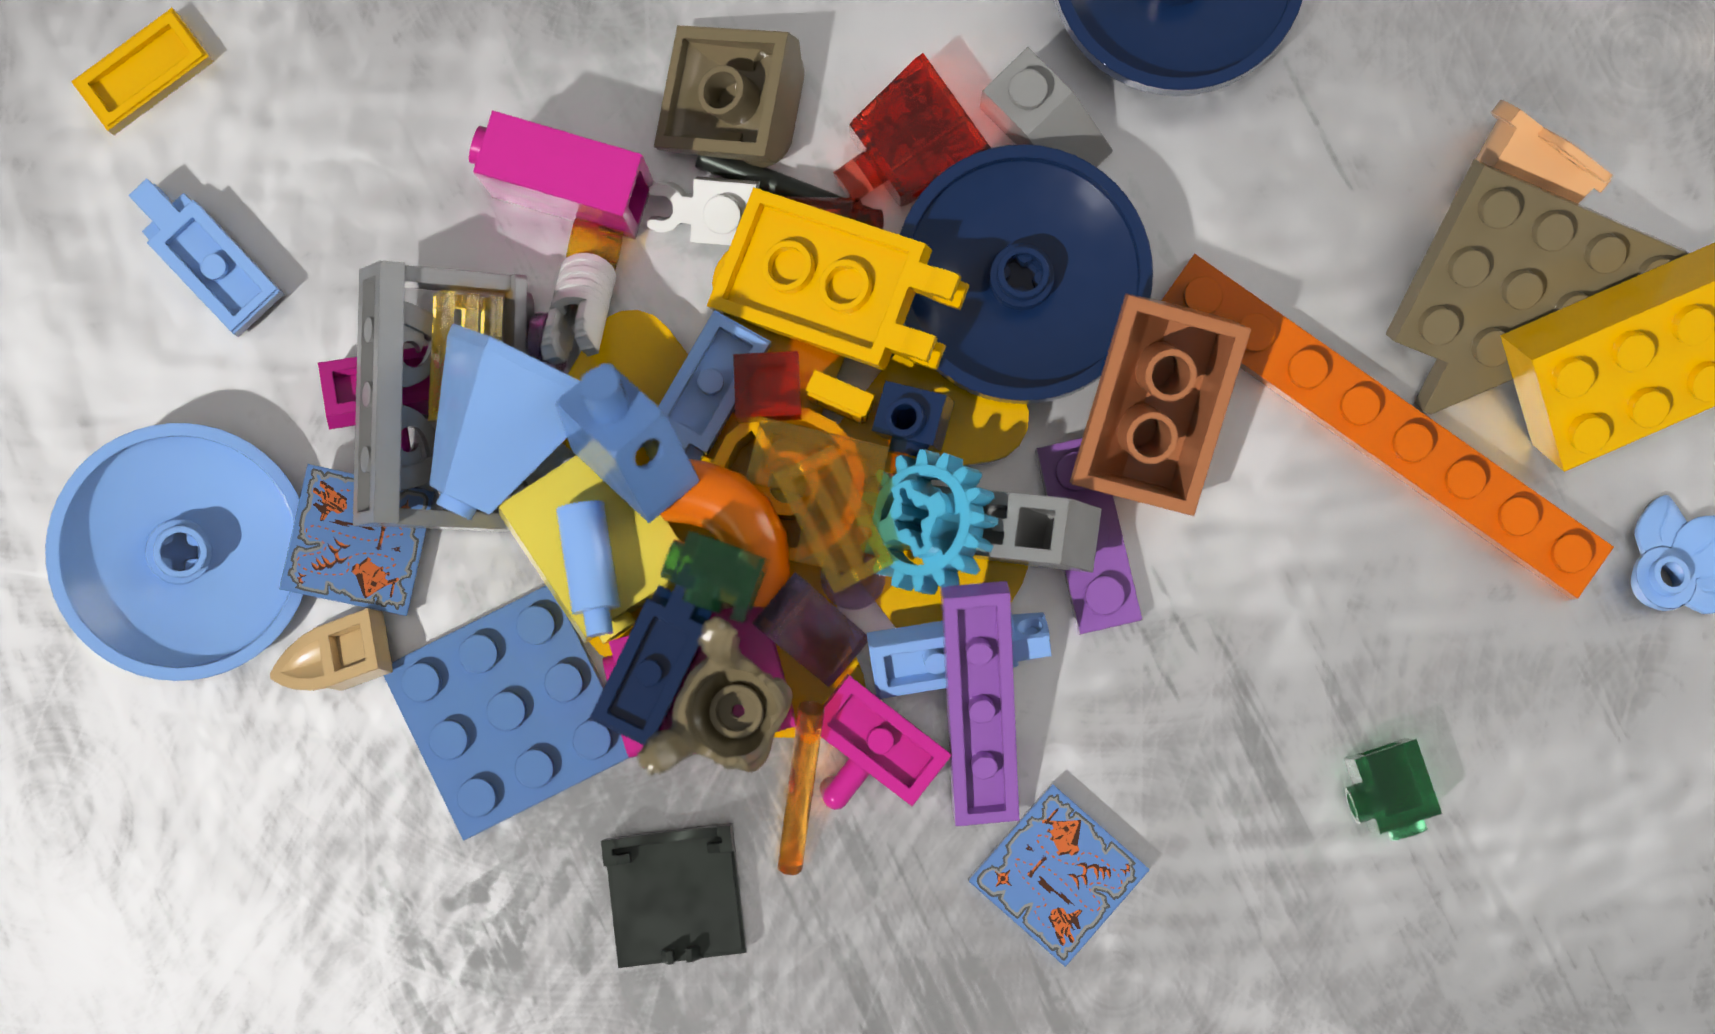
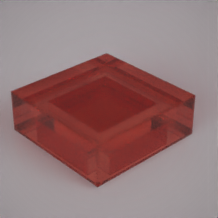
M798 351L733 354L737 423L802 420Z

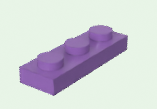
M1082 438L1036 448L1035 450L1046 496L1070 498L1102 508L1093 573L1063 570L1078 635L1143 620L1113 495L1072 485L1069 482Z

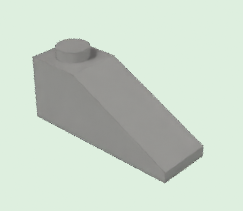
M933 485L934 487L941 488L942 493L949 494L952 492L949 487ZM992 491L995 498L988 505L984 506L983 510L984 514L998 518V525L984 529L982 538L988 540L993 545L992 552L977 550L973 558L1093 573L1102 508L1070 498Z

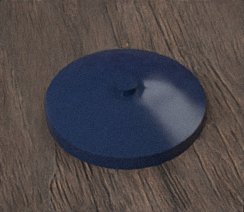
M1055 0V4L1069 36L1087 59L1101 71L1127 86L1159 95L1186 96L1224 88L1255 71L1282 43L1299 13L1303 0Z
M1026 144L1007 145L987 149L958 161L943 171L924 189L911 207L900 232L901 236L926 243L932 249L927 265L956 273L961 276L960 281L970 285L961 310L943 305L916 293L903 326L936 336L938 338L937 342L946 345L936 371L957 387L988 400L1013 404L1042 403L1069 396L1091 385L1101 378L1125 294L1151 298L1153 283L1152 254L1144 225L1137 210L1127 195L1104 172L1091 163L1059 149Z

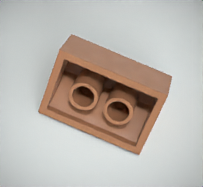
M1125 294L1069 482L1072 485L1194 516L1252 329L1231 319L1178 304Z

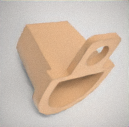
M1500 100L1491 111L1492 116L1497 119V122L1475 160L1577 204L1593 189L1601 193L1611 181L1610 179L1613 175L1578 147L1541 126L1521 109L1504 100Z

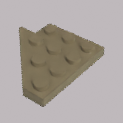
M1474 159L1385 334L1394 342L1436 358L1414 402L1422 411L1434 414L1513 380L1500 335L1687 255L1689 252Z

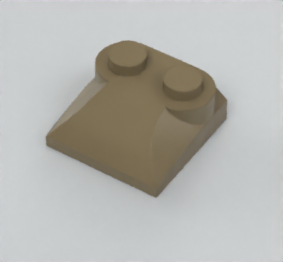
M677 25L654 147L660 151L742 160L750 165L761 168L769 167L779 162L786 155L792 143L805 75L799 40L789 32Z

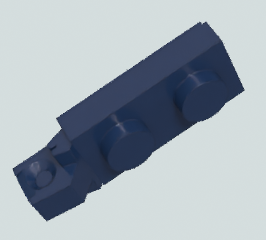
M687 562L673 591L659 585L652 599L647 598L589 719L642 745L646 744L647 739L655 731L660 730L700 648L697 641L702 635V627L705 621L710 620L713 610L700 605L714 575L713 572L693 562Z

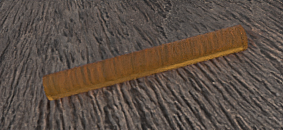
M804 701L798 707L777 863L778 870L786 875H797L803 869L825 712L824 706L816 701Z

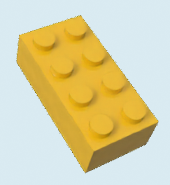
M1715 242L1500 335L1531 443L1564 472L1715 407Z

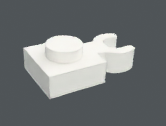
M697 176L693 182V194H686L680 186L672 182L662 181L655 183L649 187V195L667 197L673 204V213L670 217L666 218L652 216L648 219L647 227L657 232H668L678 227L681 223L691 224L690 242L730 246L753 187L759 189L760 181Z

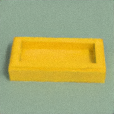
M170 8L71 82L106 130L115 135L214 61L181 16L173 8Z

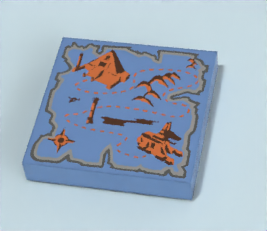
M307 464L279 589L407 616L426 529L353 526L354 474ZM415 487L400 491L399 508L431 510L434 492Z
M1051 784L969 877L968 881L1066 967L1150 869L1055 785Z

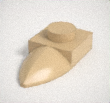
M366 608L318 626L305 633L281 655L270 672V679L282 686L295 690L314 691L330 688L343 691L392 673L393 668L383 612Z

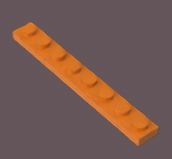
M1194 254L1161 300L1225 317L1251 328L1252 330L1240 365L1241 369L1569 599L1574 600L1580 597L1614 548L1607 541L1198 255Z

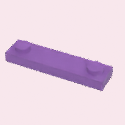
M1007 581L941 587L949 751L952 754L950 757L952 807L955 826L1019 821L1009 587Z

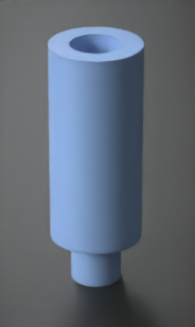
M583 501L556 508L572 614L584 615L587 637L612 634L613 627L610 610L619 608L620 601L604 501Z

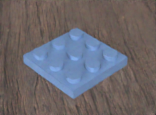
M547 586L393 661V672L384 675L389 689L463 841L629 759L622 735L589 719L605 686L580 635Z

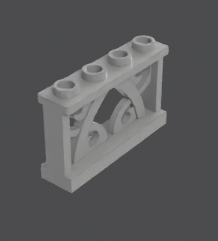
M381 260L359 269L353 526L489 532L510 531L500 517L498 507L490 515L477 509L472 520L441 507L443 510L399 508L400 491L430 482L436 432L429 420L421 413L409 406L402 405V388L423 381L435 370L442 354H445L446 338L451 327L450 323L454 310L468 296L481 297L492 307L490 336L526 354V331L531 326L534 316V300L531 293L527 292L528 279L526 275H505L410 266L402 262ZM405 288L448 291L440 303L437 315L404 301ZM481 313L465 318L459 326L476 331L475 322ZM424 339L429 341L427 352L419 366L414 368L403 362V344L405 342L412 344L416 352L419 353L423 348ZM404 428H414L418 432L426 450V458L421 460L422 454L419 443H415L414 448L410 452L401 449V431ZM523 481L504 501L528 486L527 482ZM433 488L438 500L441 492Z

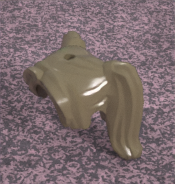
M714 617L712 620L705 621L702 627V635L697 642L707 657L689 673L683 688L677 695L673 708L671 728L655 731L637 753L640 767L646 769L649 775H654L655 773L662 774L694 754L713 760L715 764H720L725 769H740L745 772H754L766 762L770 754L774 734L779 730L789 712L793 693L783 679L779 677L774 678L772 675L763 672L756 664L741 654L739 649L741 638L738 637L737 629H734L724 619ZM737 704L744 707V715L742 717H736L733 714V707Z

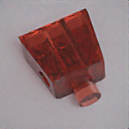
M922 53L849 124L850 138L860 151V154L835 170L833 175L853 203H856L883 184L895 202L901 207L916 201L924 189L947 168L968 156L991 149V147L927 57Z

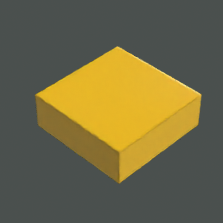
M815 369L805 390L809 402L861 425L862 422H867L875 404L874 395Z

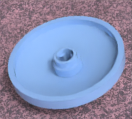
M167 423L131 431L103 445L90 455L68 479L51 512L45 543L46 570L53 597L64 619L80 640L103 659L123 670L144 677L170 681L196 680L228 672L253 659L270 646L289 624L300 605L304 594L279 589L299 496L287 476L264 452L246 440L224 430L199 424Z

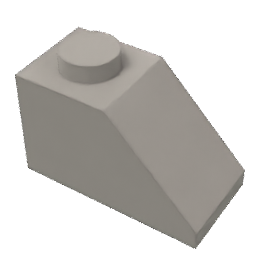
M1029 47L982 90L980 109L1016 145H1038L1059 149L1073 154L1095 167H1098L1113 151L1075 93Z

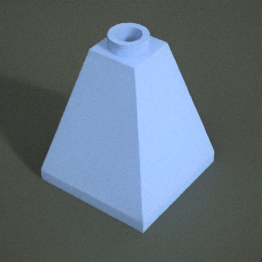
M452 323L446 338L429 486L441 492L436 504L469 520L473 519L477 509L490 515L568 437L556 404L562 395L580 381L491 336Z

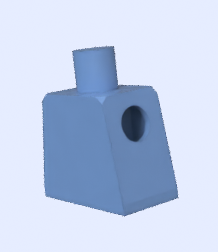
M601 364L599 367L589 370L583 375L579 383L559 398L556 407L572 451L648 523L653 521L700 482L667 416L612 364ZM644 447L650 462L646 465L638 466L635 463V454Z

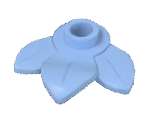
M1663 495L1653 500L1645 508L1634 530L1641 556L1636 560L1631 574L1633 593L1641 603L1656 610L1671 611L1684 605L1701 614L1715 613V515L1701 516L1687 522L1675 502L1668 495ZM1661 568L1670 576L1672 587L1665 584L1662 580Z

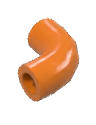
M689 459L700 482L660 514L664 521L690 524L706 529L718 540L724 556L722 598L725 601L752 607H779L788 603L790 580L787 533L770 499L743 474L710 462Z

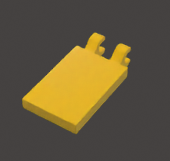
M753 187L708 300L707 307L725 316L883 371L886 370L892 353L919 365L937 370L946 345L937 342L938 338L936 336L903 326L916 293L943 305L961 310L970 285L960 281L961 276L956 273L927 265L932 249L926 243Z

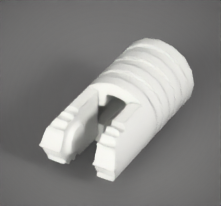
M575 253L562 262L542 338L541 352L543 361L546 360L553 365L568 361L567 357L570 356L569 352L572 349L574 338L580 351L587 356L599 353L616 281L615 270L606 259L590 253Z

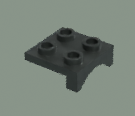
M733 824L606 838L601 841L604 867L607 866L618 968L658 963L671 965L677 961L686 960L687 963L701 958L747 952Z

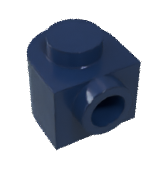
M885 381L872 431L890 440L888 451L896 455H904L916 459L919 449L940 453L955 402L944 394Z

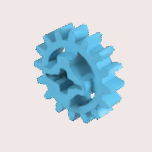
M919 449L916 459L904 455L895 457L896 474L882 470L875 474L879 484L882 486L879 494L864 492L862 499L872 506L873 510L871 516H864L858 519V526L870 529L872 537L861 545V549L864 553L880 556L872 570L876 574L892 577V586L912 591L914 588L915 592L935 595L938 585L939 587L959 585L958 571L973 575L980 571L977 562L973 558L977 550L992 552L993 545L988 540L982 538L984 529L998 525V518L984 514L983 507L988 505L995 496L992 491L979 487L975 488L983 474L977 469L963 466L962 458L944 452L940 456V454L926 449ZM931 480H941L952 492L949 494L942 493L941 488L934 487ZM911 550L914 557L922 559L923 564L916 565L903 552Z

